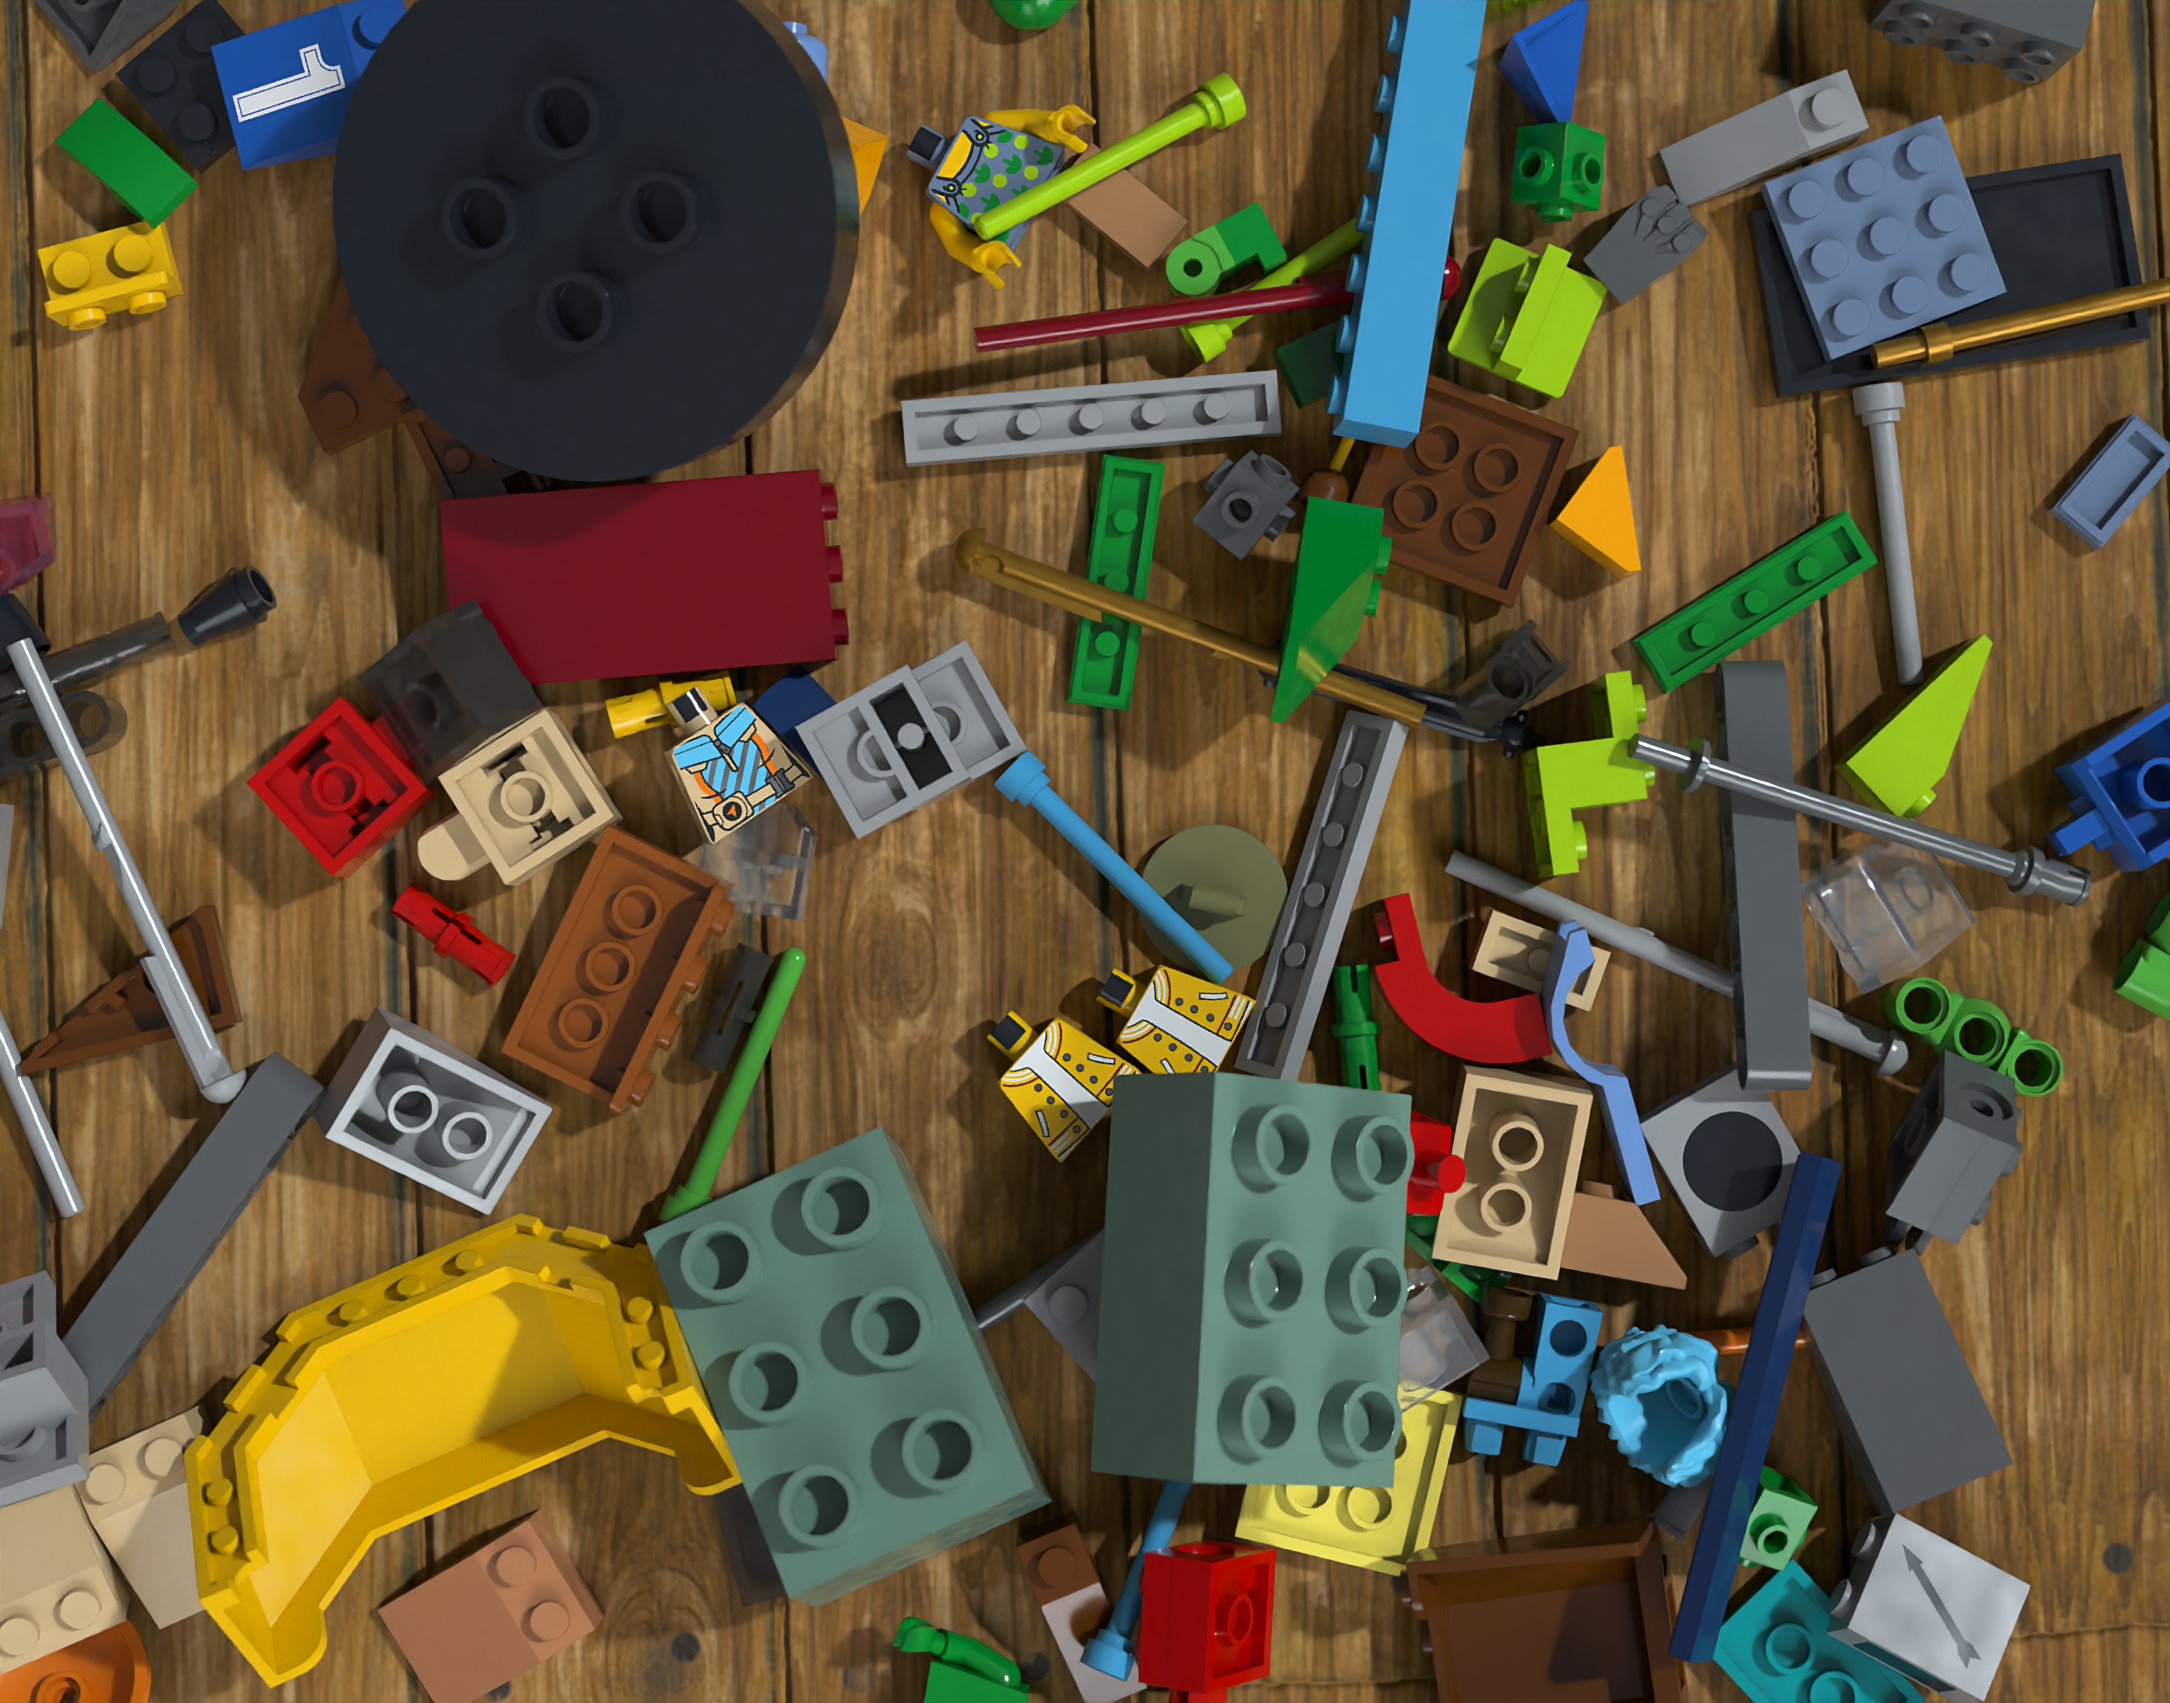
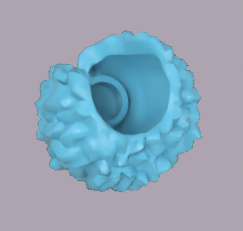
M1658 1324L1653 1331L1649 1332L1633 1327L1626 1331L1622 1338L1606 1344L1599 1354V1360L1594 1365L1595 1370L1589 1375V1381L1592 1383L1590 1389L1595 1395L1594 1399L1597 1401V1407L1600 1408L1598 1421L1610 1425L1608 1437L1611 1440H1618L1617 1449L1628 1457V1465L1643 1469L1645 1473H1652V1477L1658 1482H1663L1674 1488L1679 1484L1683 1487L1691 1488L1704 1481L1709 1475H1714L1736 1393L1730 1382L1718 1376V1351L1706 1340L1693 1337L1688 1333L1677 1332L1676 1329H1667L1662 1324Z

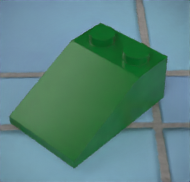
M1313 496L1308 497L1288 588L1270 715L1271 722L1283 723L1358 640L1363 616L1375 617L1381 590V580L1373 579L1374 573L1386 574L1392 546V537L1381 535L1384 509Z

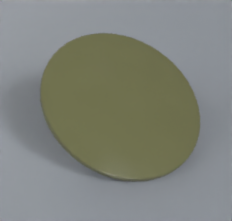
M1206 824L1185 829L1166 840L1155 851L1142 874V878L1233 967V971L1252 964L1262 957L1273 945L1288 899L1286 878L1274 854L1264 843L1250 833L1222 824ZM1139 911L1143 927L1149 939L1166 958L1185 969L1203 973Z

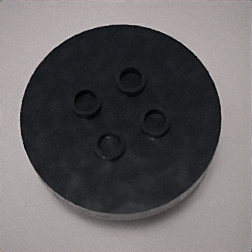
M418 0L389 30L371 56L352 95L343 120L336 151L332 194L333 226L337 255L349 299L359 324L375 354L397 385L416 406L446 432L492 459L537 475L563 480L597 482L632 479L692 463L718 453L745 438L772 418L797 393L816 368L835 334L846 307L855 274L859 245L860 201L856 167L848 133L836 101L814 61L786 25L759 0Z

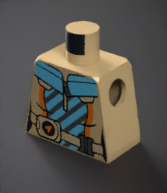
M696 685L666 705L686 737L667 749L664 754L697 829L706 844H715L813 778L808 769L744 702L737 703L718 715L699 686Z

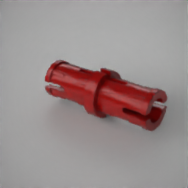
M413 882L407 887L392 908V916L399 918L435 944L433 950L442 958L450 955L486 981L492 988L505 976L517 957L516 954L508 951L472 925L474 922L473 917L465 911L457 914L421 888V885L417 882Z

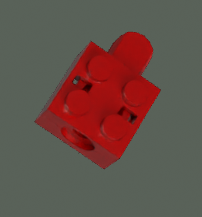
M415 691L401 694L374 720L369 717L357 702L340 696L246 783L332 876L349 878L440 794L417 769L416 765L446 738L450 729L449 717L440 702L431 696ZM322 747L312 758L310 757L317 749Z
M1209 1538L1145 1552V1563L1139 1578V1588L1143 1600L1141 1629L1136 1640V1655L1139 1660L1138 1682L1169 1688L1168 1703H1227V1688L1269 1676L1276 1548Z

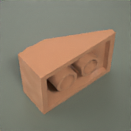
M540 1508L377 1610L434 1703H470L539 1665L597 1628L605 1616L601 1606Z

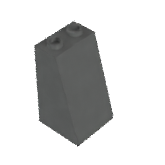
M1892 1244L1857 1258L1861 1270L1838 1279L1834 1268L1814 1275L1799 1327L1875 1518L1896 1513L2013 1464L1914 1248L1896 1254Z

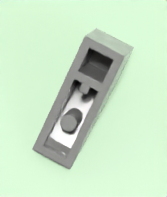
M1845 69L1780 94L1659 150L1657 154L1670 188L1678 197L1676 203L1683 202L1688 208L1852 146L1869 129V125L1848 71Z

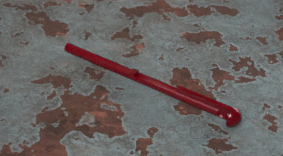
M1449 255L1446 257L1440 301H1445L1455 295L1462 281L1460 266ZM1348 270L1298 276L1296 277V284L1191 299H1188V295L1174 296L1168 301L977 327L973 328V339L976 352L981 353L1352 302L1355 293L1345 291Z

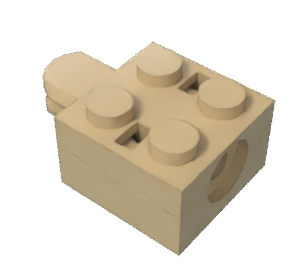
M544 709L438 776L457 810L424 831L418 841V856L422 866L432 876L441 880L460 881L491 862L505 885L519 886L603 833L607 825H615L622 821L623 817L559 716L550 710ZM513 752L517 754L508 761H503L505 757L509 756Z

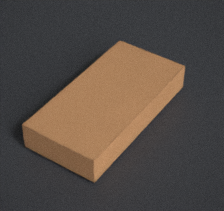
M1091 143L1073 166L1102 150L1094 143ZM1124 168L1061 201L1148 273L1188 226L1187 219Z

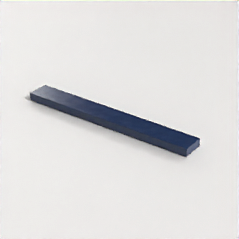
M1802 1151L1801 1154H1798L1668 1648L1669 1656L1689 1663L1712 1661L1842 1167L1840 1162Z

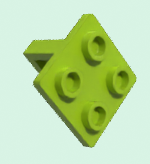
M1496 238L1488 249L1447 346V353L1545 396L1559 399L1565 392L1608 289L1601 281L1568 268L1567 264L1572 255L1571 252L1548 244L1540 256L1500 238Z

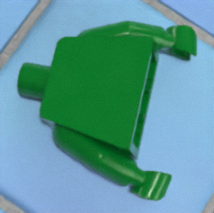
M908 1616L900 1623L892 1647L901 1646L900 1651L904 1652L929 1651L932 1655L924 1703H1028L1030 1683L1021 1679L1020 1669L1015 1662L974 1637L937 1628L934 1624L921 1618Z

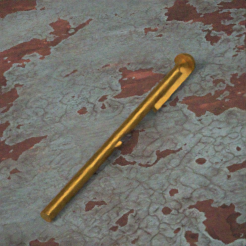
M984 528L966 530L957 538L954 544V560L957 566L968 575L976 576L1100 623L1103 621L1105 612L1170 637L1199 643L1212 648L1214 651L1210 656L1217 659H1232L1276 676L1280 651L984 542L986 536V529ZM1332 670L1313 689L1415 728H1419L1427 705Z

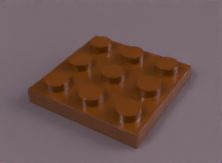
M1428 374L1419 434L1406 449L1373 443L1351 503L1384 509L1381 535L1392 537L1389 563L1511 609L1514 607L1580 431Z

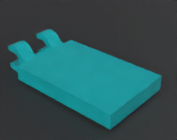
M1790 1558L1784 1571L1775 1569L1723 1618L1713 1659L1754 1703H1924L1926 1701L1902 1674L1825 1633L1833 1616L1827 1611L1830 1598L1792 1558Z

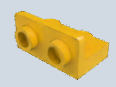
M142 221L37 250L51 300L44 303L46 315L62 326L68 325L70 330H86L98 327L107 322L105 315L129 309L131 314L154 312L167 306L166 298L183 294L165 222H162L153 229Z

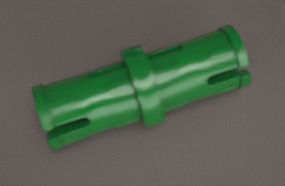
M1370 964L1333 967L1331 974L1337 1023L1331 1024L1332 1037H1338L1342 1077L1341 1087L1373 1091L1381 1090L1375 1033H1381L1380 1020L1373 1019L1369 970H1371Z

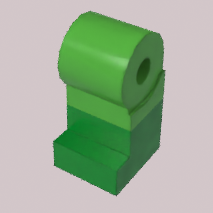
M1257 201L1176 246L1166 261V281L1169 290L1174 296L1188 295V299L1212 296L1220 282L1255 263L1264 278L1287 263V254Z

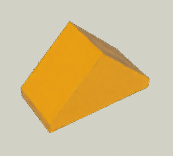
M1622 445L1609 447L1597 459L1549 524L1551 529L1618 578L1631 577L1641 570Z

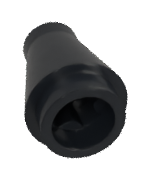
M247 565L241 570L232 567L189 609L178 615V622L189 641L199 647L209 640L267 621L268 612L277 607V601L271 586L258 569L252 565Z

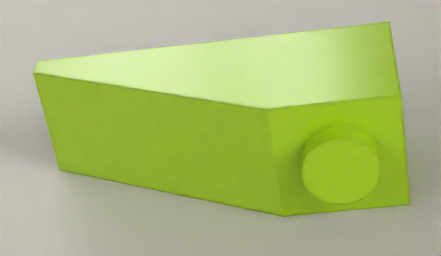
M1985 634L1968 639L1833 765L1871 808L1898 817L1904 815L1908 820H1911L1936 798L1937 794L1931 788L1945 775L1993 642Z

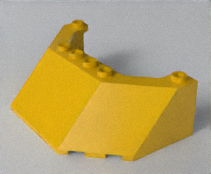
M522 1213L289 1313L275 1332L280 1339L279 1343L261 1366L255 1364L249 1366L225 1398L223 1404L228 1411L208 1437L198 1434L183 1454L199 1602L270 1688L306 1673L321 1659L327 1646L324 1611L376 1538L598 1441L610 1437L675 1456L680 1476L690 1491L699 1495L716 1494L742 1483L649 1246L637 1243L634 1249L611 1243L607 1235L573 1226H568L565 1231L544 1226L538 1217Z

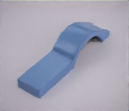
M1571 919L1558 924L1539 996L1549 1040L1555 1052L1588 1082L1594 1083L1623 1191L1632 1202L1639 1206L1661 1198L1628 1079L1614 1064L1594 1063L1577 1054L1569 1044L1563 1023L1567 994L1578 975L1595 962L1586 928H1578L1577 921Z

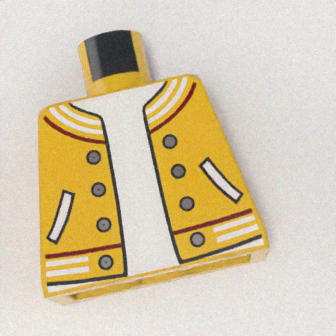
M1160 964L1147 986L1114 968L1096 999L1099 1003L1127 1018L1116 1042L1153 1073L1216 1072L1256 1003L1255 1000L1248 996Z
M1011 1010L986 1037L1014 1062L998 1080L997 1084L1060 1163L1066 1159L1112 1108L1114 1075L1142 1074L1135 1065L1058 1016L1039 1035Z

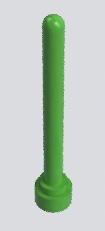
M791 947L783 952L686 1185H678L675 1195H667L658 1216L660 1220L667 1223L713 1202V1198L708 1195L805 966L806 956L801 949Z

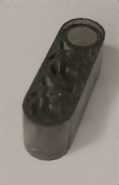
M86 690L74 691L58 697L86 757L112 748L119 744L125 736L128 727L127 713L122 704L113 697ZM96 704L103 713L102 727L96 734L87 737L81 730V715L87 707ZM33 705L0 716V786L61 766ZM36 724L43 734V743L37 754L28 757L21 748V738L28 727Z

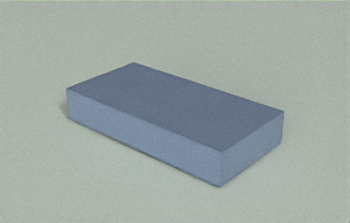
M2135 413L2128 415L2048 511L2094 550L2102 548L2169 469L2170 443Z

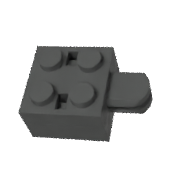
M1947 1050L1943 1051L1887 1144L1886 1217L1882 1227V1241L1898 1246L1905 1238V1250L1914 1248L1917 1256H1921L1934 1235L1957 1245L1969 1224L1977 1226L1981 1223L1991 1203L1992 1187L1999 1176L2008 1178L2012 1174L2022 1152V1143L2017 1141L2016 1128L2020 1121L2021 1108L2016 1107L2015 1079Z

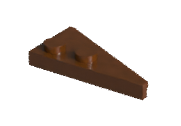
M212 904L200 906L191 914L192 917L170 935V938L212 1028L216 1029L243 1022L216 906ZM148 951L142 955L141 959L150 957ZM139 961L130 970L118 975L84 1004L85 1008L57 1031H52L34 1046L33 1051L23 1059L24 1061L20 1062L22 1075L33 1074L175 1039L174 1032L141 962Z

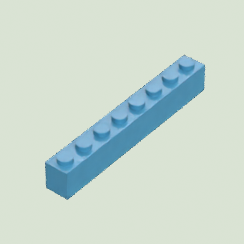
M1402 0L1400 15L1392 14L1385 36L1384 52L1393 54L1390 75H1381L1374 104V111L1384 113L1381 133H1373L1371 135L1365 159V171L1374 173L1371 194H1362L1355 221V231L1364 232L1361 255L1353 253L1345 283V291L1355 293L1351 315H1342L1336 338V352L1345 353L1341 376H1332L1326 400V413L1335 414L1332 435L1406 449L1419 434L1487 0Z

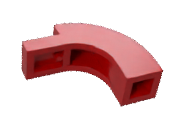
M1404 893L1379 899L1382 912L1372 914L1374 929L1380 950L1391 949L1394 960L1372 965L1370 969L1374 982L1386 1005L1400 1023L1413 1035L1442 1052L1483 1063H1515L1553 1054L1538 992H1526L1487 1002L1468 1001L1452 994L1438 982L1426 962L1410 894Z

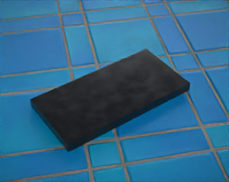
M2121 153L1965 177L2007 292L1921 326L1944 321L1950 327L2142 283ZM1768 208L1754 210L1747 215L1776 399L2139 343L2151 338L2147 308L1953 351L1951 359L1925 364L1922 359L1875 369L1871 361L1870 345L1826 362ZM1918 327L1880 342L1914 335Z

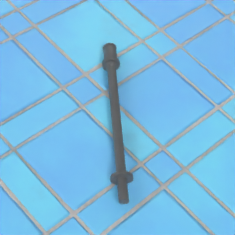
M1638 733L1632 736L1628 744V758L1675 772L1676 786L1684 792H1694L1704 781L2003 876L2008 889L2012 893L2022 896L2036 893L2065 902L2069 906L2078 907L2086 900L2090 892L2092 880H2088L2091 872L2087 868L2075 867L2047 858L2040 848L2023 845L2011 853L1711 757L1710 742L1698 736L1690 739L1684 748Z

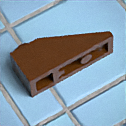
M1073 1511L1018 1534L1016 1541L1017 1552L1041 1610L1084 1702L1113 1703L1146 1689V1683L1138 1682L1139 1664L1137 1659L1134 1662L1127 1682L1111 1677L1079 1662L1088 1639H1096L1100 1628L1107 1629L1115 1606L1076 1512Z

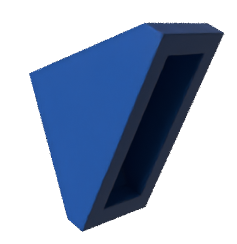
M1574 0L1512 35L1497 67L1539 124L1571 122L1589 1Z

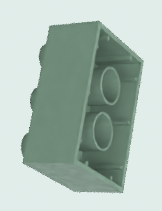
M1223 1072L1114 1075L1091 1471L1194 1483L1393 1488L1395 1446L1402 1429V1412L1397 1397L1401 1313L1408 1296V1278L1404 1267L1407 1182L1414 1165V1145L1410 1135L1411 1095Z
M882 1126L644 1233L790 1599L820 1607L1053 1502L906 1154Z

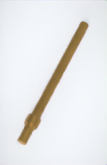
M2170 277L1950 327L1944 321L1917 328V332L1914 335L1871 344V361L1875 369L1922 359L1925 364L1951 359L1953 351L2169 303Z

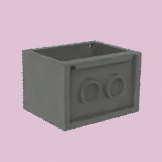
M1876 0L1869 27L1884 31V38L1892 43L1907 47H1916L1920 43L1943 49V55L1954 62L1977 65L1980 61L2003 67V74L2013 80L2037 83L2040 79L2047 81L2082 49L2096 0Z

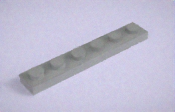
M1276 370L901 401L907 467L1280 436L1282 433Z
M1347 710L1234 1068L1265 1078L1297 1081L1409 726L1392 719Z

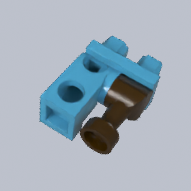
M1484 1286L1480 1309L1491 1317L1482 1350L1469 1359L1465 1367L1463 1387L1460 1389V1393L1464 1396L1460 1410L1464 1417V1445L1467 1450L1472 1452L1499 1455L1504 1425L1526 1428L1522 1449L1523 1459L1533 1463L1557 1466L1565 1447L1567 1436L1577 1437L1580 1422L1579 1415L1586 1393L1603 1312L1595 1302L1539 1293L1535 1313L1537 1321L1530 1357L1513 1354L1516 1321H1525L1529 1318L1533 1296L1514 1289Z

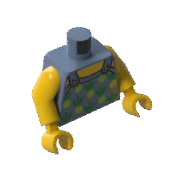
M1066 105L1058 111L1032 108L989 111L982 118L968 115L954 140L923 124L914 136L906 157L935 173L926 189L927 201L931 205L929 220L948 254L964 265L981 273L994 289H1003L1005 284L996 272L998 268L1008 263L1014 264L1017 268L1021 267L1022 263L1015 256L1014 252L1034 216L988 241L981 239L974 228L975 218L1057 175L1064 164V148L1057 144L1062 142L1072 151L1083 153L1087 149L1088 144L1075 136L1074 132L1082 124L1095 125L1096 120L1076 105Z

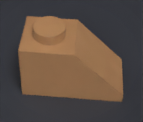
M1583 1179L1581 1191L1575 1190L1560 1267L1685 1290L1687 1276L1637 1204L1627 1199L1619 1198L1621 1186Z

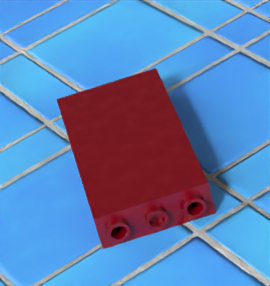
M820 469L439 500L457 691L840 659L838 646L849 645L846 608H835L833 583L844 582L841 545L830 546L827 520H838L837 491L835 482L824 483L823 471Z

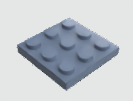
M1941 115L1770 180L1760 186L1826 362L2007 292Z

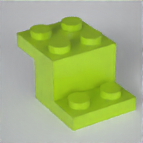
M1631 670L1607 673L1587 683L1594 740L1537 747L1521 754L1537 878L1579 872L1578 859L1587 858V843L1582 821H1572L1571 811L1628 804L1647 799L1646 786L1655 784L1654 766L1628 758L1627 756L1630 739L1635 733L1639 734L1638 723L1646 722L1647 716L1643 687L1641 684H1632Z

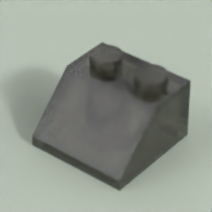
M474 599L418 627L358 677L427 785L437 780L438 776L518 727L543 708L529 680L521 673L499 639L494 626L486 619Z

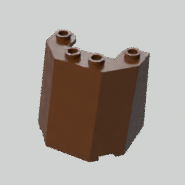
M1654 1517L1418 1549L1406 1562L1407 1569L1400 1571L1399 1586L1402 1604L1405 1609L1413 1608L1416 1618L1421 1621L1420 1633L1423 1653L1426 1658L1433 1657L1437 1682H1431L1430 1703H1689L1685 1662L1669 1656L1670 1652L1668 1651L1678 1613L1671 1566L1667 1555H1661L1659 1530Z

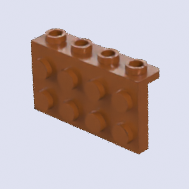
M613 824L607 825L500 1052L608 1104V1111L618 1116L626 1112L631 1104L640 1108L647 1098L657 1075L648 1070L658 1048L668 1051L683 1022L684 1017L676 1014L675 1011L685 991L694 995L707 973L711 961L702 957L712 934L722 938L735 914L738 904L729 900L736 884Z

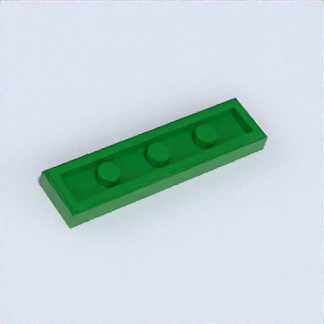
M1103 455L1085 579L1135 598L1146 600L1166 463ZM1105 612L1102 623L1080 615L1067 703L1129 712L1142 626Z
M1844 509L1630 643L1663 695L1667 694L1878 563V560L1849 513Z

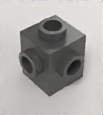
M1250 450L1236 464L1226 458L1211 476L1204 488L1212 496L1194 518L1193 522L1242 561L1263 536L1274 542L1289 524L1296 512L1287 505L1300 488L1290 481L1291 474L1279 461L1265 454L1258 456Z

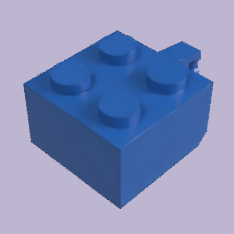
M2170 697L2151 703L2053 767L2073 798L2067 803L2073 816L2045 834L2058 856L2069 855L2091 841L2097 851H2102L2106 848L2120 871L2124 873L2142 871L2170 854Z

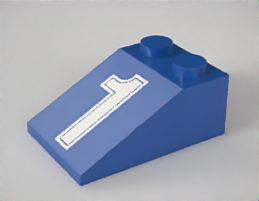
M357 0L340 3L211 46L210 51L242 171L336 153L343 120L355 87L371 56L389 30L406 13L403 0Z

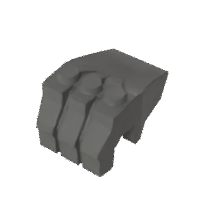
M1668 185L1655 186L1620 217L1604 238L1582 260L1621 305L1626 304L1655 283L1664 280L1703 243L1709 233L1698 219L1695 221L1691 220L1694 215L1683 202L1676 203L1678 197Z

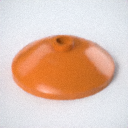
M125 1618L124 1622L4 1674L0 1672V1703H63L72 1695H78L77 1703H147L151 1687V1665L146 1645L138 1630Z

